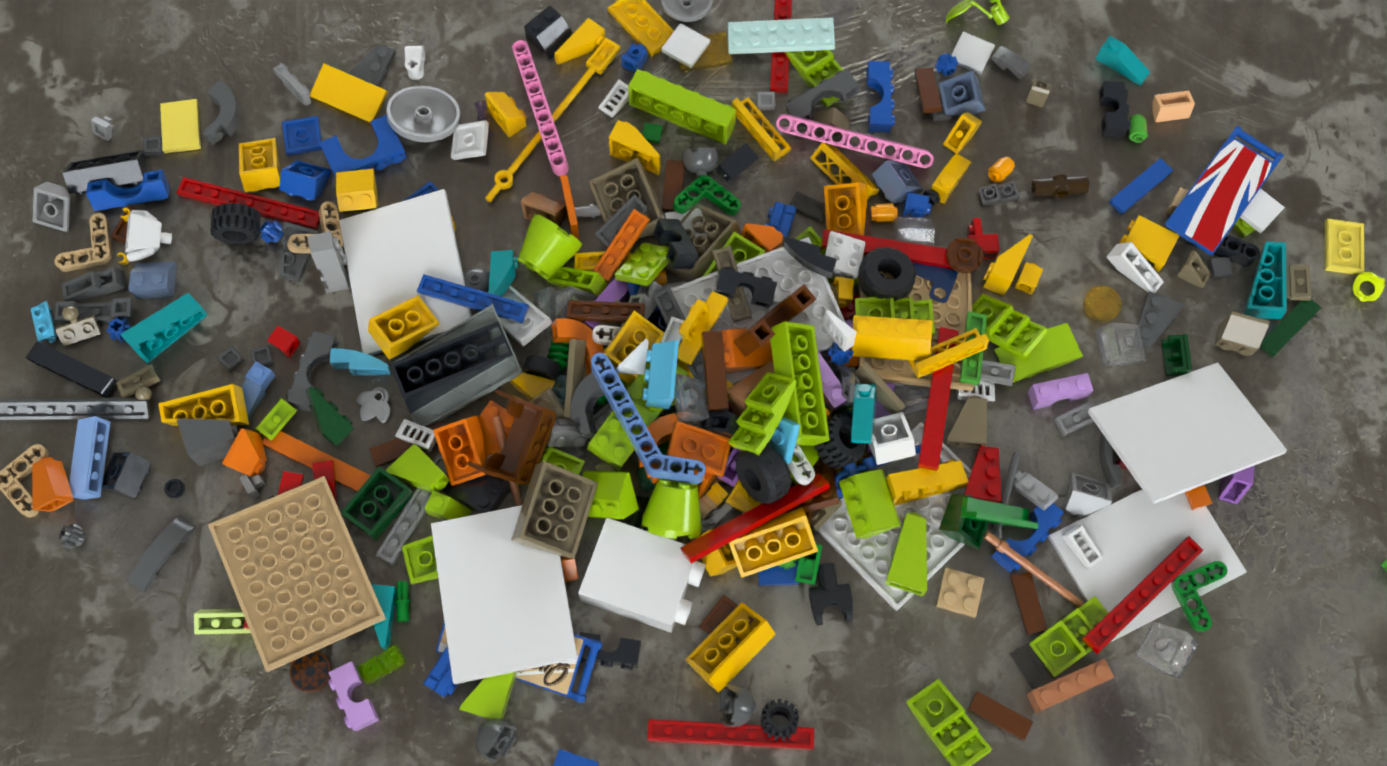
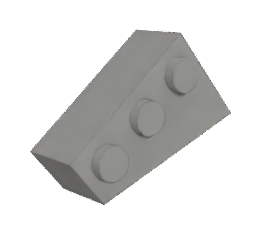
M331 231L308 236L310 252L317 270L320 269L322 273L320 278L321 281H324L326 293L349 289L344 266L347 265L346 256L343 254L342 247L339 246L337 237L334 238Z

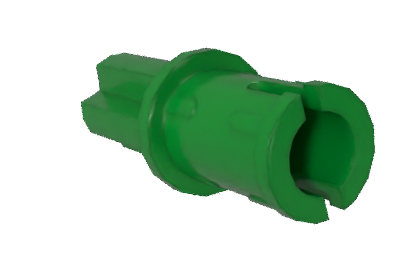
M408 581L397 582V600H395L397 604V622L410 621L409 603H411V600H409Z

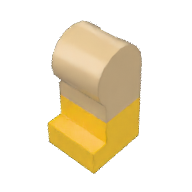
M717 482L699 500L701 520H706L729 497V493Z

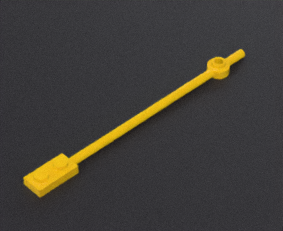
M608 38L603 40L586 62V67L589 69L553 112L552 118L554 123L595 72L600 75L621 50L620 45ZM540 131L536 133L508 170H500L496 173V184L485 197L488 202H491L501 189H509L513 185V174L542 139Z

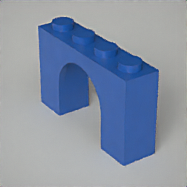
M387 115L370 121L378 139V147L367 158L354 159L349 157L343 151L337 136L319 142L335 178L336 172L364 169L383 170L386 166L399 163L407 158L396 132L388 123Z

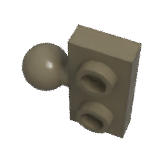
M67 306L62 311L64 319L70 321V323L55 328L63 346L102 333L94 315L78 320L79 312L74 306Z
M150 364L116 382L123 398L135 395L138 400H149L152 392L148 387L159 382L160 379L154 366Z

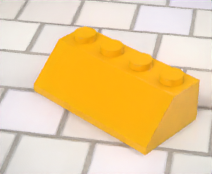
M854 315L853 330L857 334L854 346L851 348L853 350L852 356L912 361L927 359L930 357L933 321Z
M803 507L781 514L729 543L741 578L818 552Z
M741 602L685 660L719 693L776 634L767 620ZM749 616L754 620L751 626L748 624L750 621ZM737 636L740 639L738 643L735 640Z

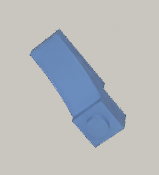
M256 361L245 375V381L242 385L248 419L265 397L266 388L276 376L271 369Z

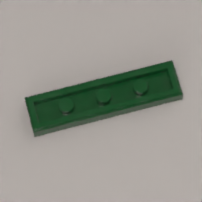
M1312 299L1310 301L1302 300L1262 340L1260 347L1271 357H1274L1321 307Z

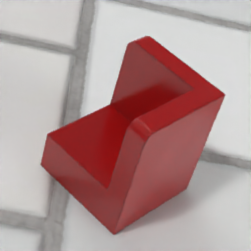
M277 326L267 339L268 343L280 349L283 355L291 358L301 344L297 336L280 326Z

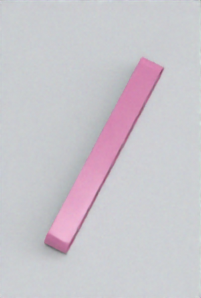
M517 41L513 44L512 49L552 170L555 175L564 176L568 173L569 166L527 42Z
M781 114L776 120L777 128L785 133L922 168H928L933 164L934 158L932 154L925 149L789 114ZM781 119H788L790 124L787 127H781L779 124ZM799 123L807 125V129L804 132L797 130ZM816 128H823L825 130L824 134L816 136L814 134ZM835 132L842 134V138L838 141L832 139V135ZM853 136H857L860 139L857 145L849 143ZM870 141L877 143L876 148L873 150L867 148V144ZM889 145L894 146L892 154L885 153V148ZM905 150L912 152L911 157L908 159L902 157ZM922 155H929L928 162H920V157Z

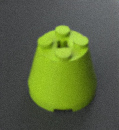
M535 214L529 224L517 261L525 265L532 272H537L541 277L548 280L579 251L582 243L573 235H568L557 224L539 214Z
M659 478L642 516L641 527H647L648 532L671 539H677V536L682 537L688 535L690 539L700 536L702 521L698 485Z

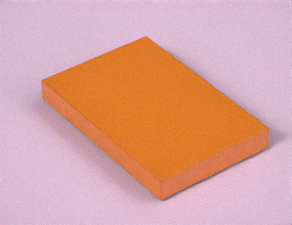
M560 176L570 233L579 240L578 222L568 176Z
M675 421L666 455L701 461L705 465L706 473L723 477L731 446L728 441L731 438Z

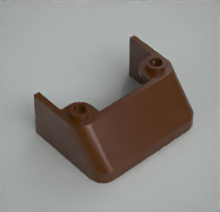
M496 389V394L509 399L507 412L515 417L501 454L497 452L489 454L484 465L468 461L467 465L485 474L527 485L530 483L535 465L541 460L556 421V414L553 410Z

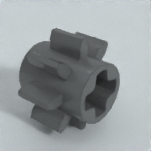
M76 523L69 526L65 525L59 533V539L63 541L61 546L69 549L75 548V546L79 547L86 536L81 531L83 526Z

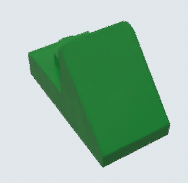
M816 544L818 552L798 558L795 581L815 585L822 545Z

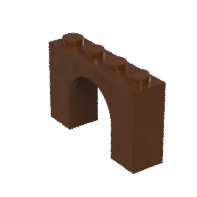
M803 284L733 341L745 357L775 335L771 327L790 321L816 300L815 296Z

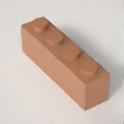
M1104 658L1039 687L1026 695L1036 714L1113 679L1114 676Z

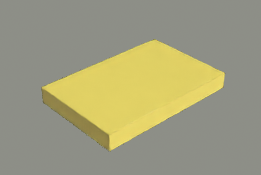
M191 99L160 103L162 150L164 154L201 149L198 100Z
M1327 219L1325 221L1326 271L1354 275L1364 272L1363 223Z

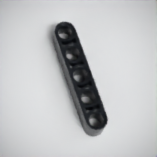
M1227 234L1213 255L1221 258L1229 257L1231 262L1248 267L1259 257L1260 250L1254 244ZM1181 236L1177 239L1180 242L1198 248Z
M36 341L25 357L32 363L104 398L108 397L117 382L111 376Z

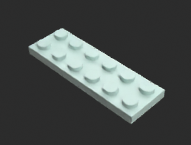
M833 18L728 22L729 54L835 50Z

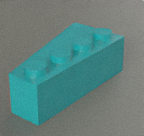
M1266 241L1259 255L1243 314L1255 318L1281 320L1287 311L1286 242Z
M187 293L120 335L148 364L208 316V314Z

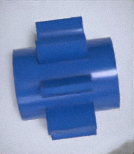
M946 53L938 57L937 65H935L938 73L941 72L942 75L949 76L956 71V65L958 64L956 56L952 57V55Z
M267 220L260 227L261 239L266 243L270 241L276 243L283 236L281 231L283 229L281 228L282 225L276 220L273 223Z
M116 317L115 320L108 322L109 328L106 331L110 334V338L113 341L118 338L123 342L124 338L120 334L130 329L131 326L128 325L127 319L121 321Z
M833 342L832 347L829 348L828 355L832 356V362L843 365L849 363L853 350L848 349L844 352L837 343Z

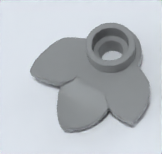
M378 387L373 391H364L357 397L356 402L362 405L360 409L362 421L370 420L375 416L382 423L388 420L391 413V407L388 404L390 396L385 388ZM380 393L382 398L377 400V395Z

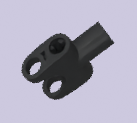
M834 563L819 565L818 578L820 587L809 588L810 606L816 625H823L822 614H824V609L828 606L838 607L842 611L845 621L851 622L853 619V599L850 584L838 585Z

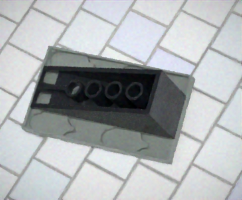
M493 304L389 364L414 423L424 427L444 420L445 417L464 408L467 404L496 390L497 387L522 374L521 367Z

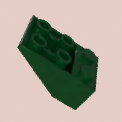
M308 387L306 393L318 431L333 446H337L354 429L351 426L353 422L346 415L341 416L337 412L339 408L333 402H327L323 398L324 393L320 389Z

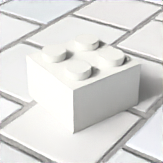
M903 412L874 420L872 444L869 443L877 465L916 455L914 438Z

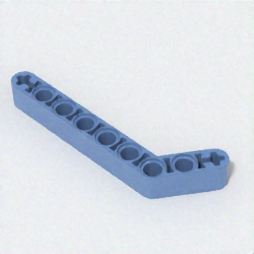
M604 353L593 355L591 358L592 373L647 473L654 478L691 484L701 483L705 477V465L698 460L662 455L607 355ZM606 379L614 380L611 384H607L604 381ZM620 395L623 397V399L617 401L614 399V397ZM630 412L633 415L627 418L623 416V413ZM640 429L642 433L636 435L632 433V430ZM649 446L651 450L644 452L641 447ZM652 463H659L661 467L653 469L650 465ZM673 466H678L681 468V470L679 472H673L670 468ZM694 470H698V475L694 474Z

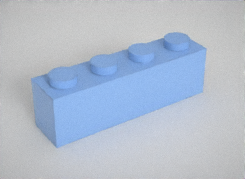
M96 416L78 419L69 485L73 497L81 500L101 497L111 422Z

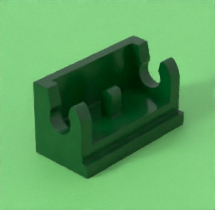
M1188 334L1167 336L1168 339H1162L1161 346L1165 376H1181L1192 371Z

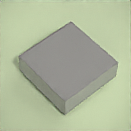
M757 92V108L760 111L775 110V92Z

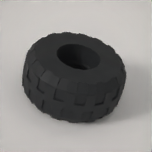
M890 247L877 248L869 252L862 260L858 271V284L865 295L880 299L894 298V301L908 296L916 278L915 267L909 257L900 250ZM879 272L890 273L894 280L883 278Z
M767 444L759 456L746 450L740 452L735 468L738 479L749 496L760 503L769 504L788 493L791 485V474L783 457L775 448Z

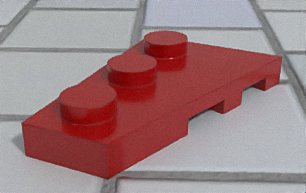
M980 446L978 448L968 478L969 483L963 495H971L974 499L995 503L1002 501L999 448Z

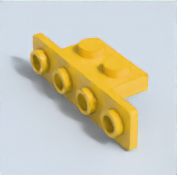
M712 291L706 302L698 299L691 306L688 317L679 327V334L683 341L678 348V360L689 365L693 363L702 347L701 333L713 329L729 301L727 297Z

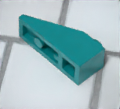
M1112 36L1108 37L1096 57V60L1140 86L1150 73L1147 67L1124 43Z
M514 250L491 251L488 293L503 297L516 277V269L519 268L518 257H515Z
M856 384L851 443L872 444L877 405L876 384Z
M371 584L386 620L374 624L380 646L384 650L389 651L397 589L395 586Z

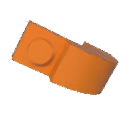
M556 318L552 323L553 343H569L570 339L586 341L585 367L586 376L592 373L591 358L596 353L604 352L603 345L594 342L592 338L593 330L584 323L573 319Z
M676 413L662 416L647 427L657 447L664 442L670 441L674 422L678 421ZM643 446L641 449L644 452H648L651 450V447ZM638 457L639 467H644ZM658 463L650 465L653 469H659ZM646 471L647 478H651L653 484L657 483L659 478L651 477Z

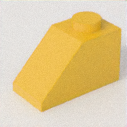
M969 112L963 113L943 145L958 154L973 137L982 121Z

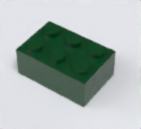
M378 466L341 511V515L374 541H377L411 499L413 493L409 487Z

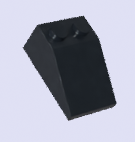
M486 474L454 486L449 481L441 491L475 513L481 514L496 511L511 491L509 482L504 479Z

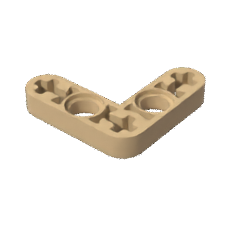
M326 201L322 203L319 209L322 233L330 231L327 229L326 224L334 225L336 230L331 231L334 238L337 237L339 246L342 247L343 238L337 206L332 202ZM326 208H328V210L331 211L330 215H328V211L325 210ZM293 234L287 242L288 249L293 253H311L308 236L315 234ZM297 241V244H300L299 247L293 242Z
M95 213L90 217L91 248L65 252L56 256L54 262L61 271L69 272L101 266L111 262L113 253L110 223L104 214ZM99 220H102V221L100 222V227H101L102 229H100L99 226L97 225V223H99ZM100 235L106 236L103 242L96 241ZM102 250H103V251L105 252V254L103 255V258H100L99 256H102ZM88 255L86 262H79L81 256Z
M35 444L28 448L0 471V490L16 509L26 517H34L39 513V510H33V496L21 481L32 473V464L43 457H49V451L40 444ZM37 451H40V454H41L40 457H37V455H36V452H37ZM25 462L27 464L26 469L18 472V465ZM11 471H13L15 474H17V476H16V477L13 476V474L11 473ZM4 477H7L8 483L6 484L3 480ZM17 489H21L22 495L19 498L14 499V491ZM26 501L27 503H29L31 505L32 510L28 511V508L25 504H23V502Z

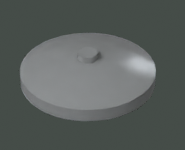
M412 86L398 91L390 98L387 104V120L391 128L404 138L418 142H434L450 136L457 129L460 121V109L455 99L443 90L430 86Z

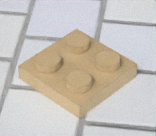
M945 567L936 607L975 618L985 578Z

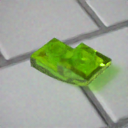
M393 645L357 668L366 685H369L407 662L398 646Z

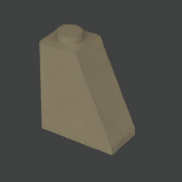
M979 396L967 398L944 442L946 446L978 449L980 446L987 444V399H981Z

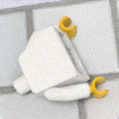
M123 208V211L128 213L126 216H121V218L128 222L125 252L128 253L126 255L119 252L117 256H124V259L117 263L127 265L129 262L153 255L158 251L160 243L171 244L172 233L161 232L162 223L146 210L130 211L128 208Z

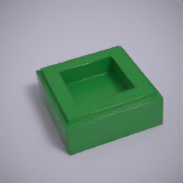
M645 123L642 133L643 137L649 143L659 144L662 126Z

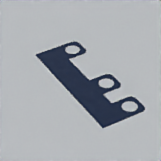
M913 263L917 276L934 282L929 293L930 298L946 303L958 272L944 267ZM942 288L945 290L946 296L944 298H937L934 295V290Z

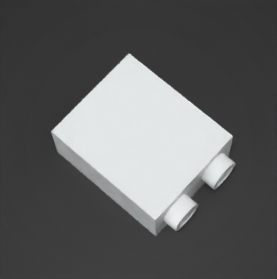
M606 518L580 587L579 598L581 602L672 633L675 622L686 625L693 602L684 599L688 584L699 587L706 564L698 561L690 563L680 549L686 544Z

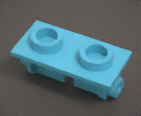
M45 301L31 308L37 340L42 342L47 339L48 342H55L58 335L53 326L52 309L49 308L48 302Z

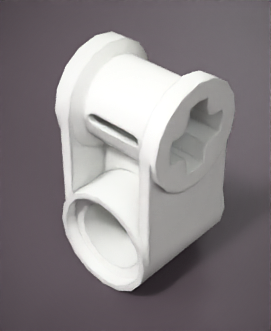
M405 46V67L408 70V76L412 80H419L424 75V46Z

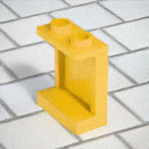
M1139 215L1135 221L1131 220L1126 229L1129 233L1128 235H1123L1119 244L1132 242L1145 259L1155 263L1153 269L1159 272L1165 265L1180 235Z

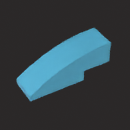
M330 348V364L333 369H349L352 376L391 375L388 364L371 355L355 350Z

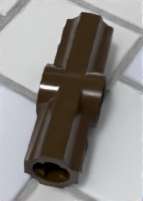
M1064 174L1053 176L1051 179L1033 180L1031 192L1034 196L1053 195L1055 198H1063L1069 194L1088 193L1090 183L1089 178L1086 176L1067 177Z

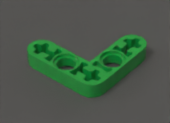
M705 175L697 178L677 195L673 203L674 211L680 214L688 212L704 197L728 215L738 214L741 208V202L737 197L711 177ZM689 192H695L698 196L692 197L689 195ZM714 193H720L723 197L717 198Z
M1221 561L1209 563L1185 573L1172 581V590L1191 627L1197 632H1205L1210 629L1212 620L1196 590L1214 583L1227 575V566ZM1215 568H1220L1221 572H1219V574L1215 573L1211 576L1209 575L1208 572H1211ZM1196 573L1204 576L1203 583H1198L1195 580ZM1188 580L1191 583L1185 586L1184 589L1178 587V584L1187 582ZM1188 599H1193L1196 602L1195 609H1190L1187 606ZM1199 610H1200V612H1201V613H1199V614H1197V615H1195V616L1192 615L1193 613H1195V612H1197V611H1199ZM1199 619H1204L1205 624L1198 625L1197 622L1199 621Z

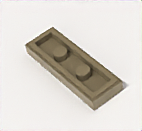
M865 362L854 372L863 384H876L877 399L891 415L898 413L906 406L868 363Z

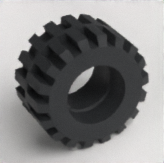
M220 204L212 209L210 233L215 239L225 243H252L259 238V211L244 204Z
M838 414L828 419L827 425L830 440L814 446L818 452L817 455L822 458V461L835 469L842 468L861 459V456L865 453L864 449H866L864 443H851L853 418H848V415Z

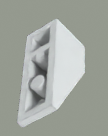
M1132 242L1116 244L1107 256L1119 272L1147 292L1156 293L1164 282Z

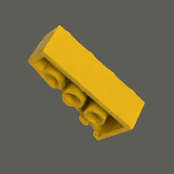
M235 384L158 403L161 422L172 426H178V419L229 420L233 425H249L243 388Z
M961 460L946 461L939 465L937 471L919 468L889 474L886 479L895 506L962 489L969 483Z

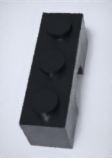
M1104 81L1099 89L1100 106H1108L1114 111L1106 112L1101 120L1102 137L1123 138L1126 132L1130 130L1131 123L1128 120L1129 105L1126 102L1128 89H1125V82Z
M659 218L653 234L659 245L670 246L666 258L673 269H693L695 261L698 259V252L679 219Z
M724 267L718 272L714 292L732 299L736 288L744 286L752 294L750 304L769 308L773 304L777 282L772 281L773 279L770 277L762 276L759 278L751 272L740 273L736 272L734 268Z
M580 632V636L601 641L599 634ZM620 638L617 650L610 653L602 649L598 650L595 662L601 663L600 666L612 668L613 665H618L623 670L632 671L633 668H638L641 640ZM588 645L584 647L580 661L582 664H586L591 648Z

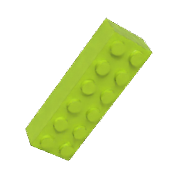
M637 69L628 85L630 106L724 145L727 144L735 128L736 109L732 106L721 104L713 98L704 97L696 91L687 90L679 84L670 83L666 79L653 76L647 71Z
M782 322L771 327L775 333L770 339L774 372L777 375L796 380L794 391L783 416L800 425L796 445L815 446L830 439L814 325Z
M649 362L645 365V369H649ZM678 365L676 367L674 394L688 375V372ZM644 373L638 375L627 392L646 427H648L657 420L664 409L645 406L646 400H642L643 389L647 388L648 381H644ZM614 411L608 416L587 450L619 472L635 451ZM630 412L623 413V416L627 418L633 415ZM634 429L632 430V433L638 435L642 433V431L640 429Z

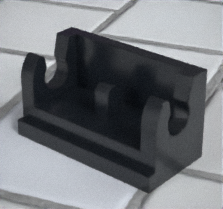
M745 143L721 162L716 171L727 182H730L757 161L759 157Z

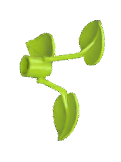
M964 0L951 8L946 16V23L951 18L968 10L971 5L976 6L988 15L989 19L993 17L997 25L1005 23L1010 17L1000 0H990L991 3L997 2V4L990 8V13L974 0Z

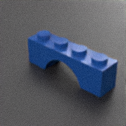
M868 61L866 69L867 86L875 89L881 97L880 103L870 107L868 132L890 133L891 126L895 124V115H892L894 99H891L894 85L890 81L893 78V69L890 68V61Z
M162 169L145 172L141 183L131 188L117 187L107 179L88 182L86 194L93 210L97 211L114 207H125L137 203L143 204L154 200H164L169 198L170 186Z
M1054 503L1044 511L1037 506L1029 514L1032 522L1038 523V529H1033L1031 537L1026 540L1016 541L1008 538L1006 542L1010 548L1021 556L1025 557L1028 555L1030 557L1037 549L1035 544L1039 540L1043 543L1050 535L1047 531L1051 527L1055 529L1062 522L1060 517L1064 512ZM998 550L991 556L1009 573L1013 569L1018 570L1021 567L1020 564L1008 555L1000 553Z

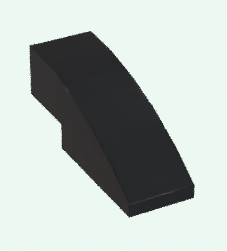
M783 236L782 246L795 260L809 270L832 279L837 262L836 258L820 254L821 246Z

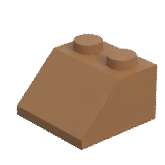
M531 192L521 200L523 215L527 220L531 221L535 214H539L560 227L566 216V206L558 200L548 199L544 194Z

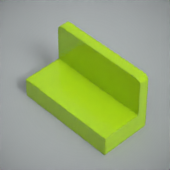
M281 398L255 428V431H259L272 441L297 410Z

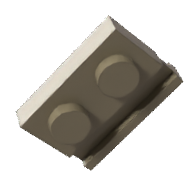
M1310 265L1286 266L1287 299L1311 300Z

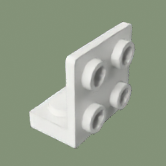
M834 231L829 233L825 255L837 259L832 277L853 279V281L858 277L865 241Z

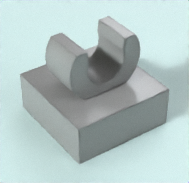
M95 116L91 119L93 134L109 141L113 138L112 130L114 126L110 124L113 119L105 116L103 119Z
M245 474L239 478L247 493L253 499L260 496L257 489L263 487L265 482L259 475L251 479Z

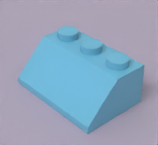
M679 341L655 343L652 345L651 350L647 351L646 362H649V369H645L644 381H648L647 388L643 389L642 400H646V407L670 408L674 399Z

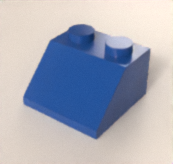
M297 160L281 170L279 190L291 196H301L305 200H315L322 195L331 174V169Z

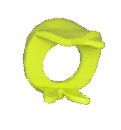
M1371 272L1360 273L1353 283V293L1360 301H1374L1383 292L1385 279ZM1369 281L1374 285L1375 290L1372 295L1366 296L1360 291V284L1362 282Z

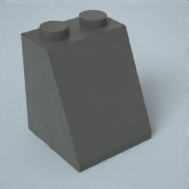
M177 420L187 454L200 467L226 457L239 433L237 425L233 426L229 420Z

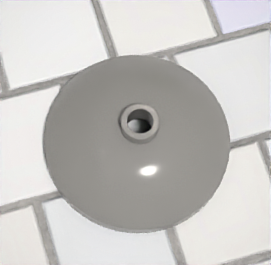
M661 0L664 11L673 19L692 22L708 14L713 0Z

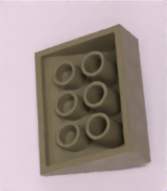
M638 158L588 181L605 223L634 195L648 207L645 216L650 219L638 239L654 235L658 219H665L646 170Z
M697 203L680 222L683 224L696 208L702 211L703 216L694 217L691 225L695 232L699 234L706 233L707 237L705 235L695 236L692 229H685L687 235H691L689 238L698 252V259L695 261L693 269H673L670 263L665 267L685 282L703 277L714 261L712 251L722 249L733 232L739 235L742 234L736 220ZM697 222H702V224L695 226Z
M545 461L536 464L511 540L530 548L575 559L598 483Z

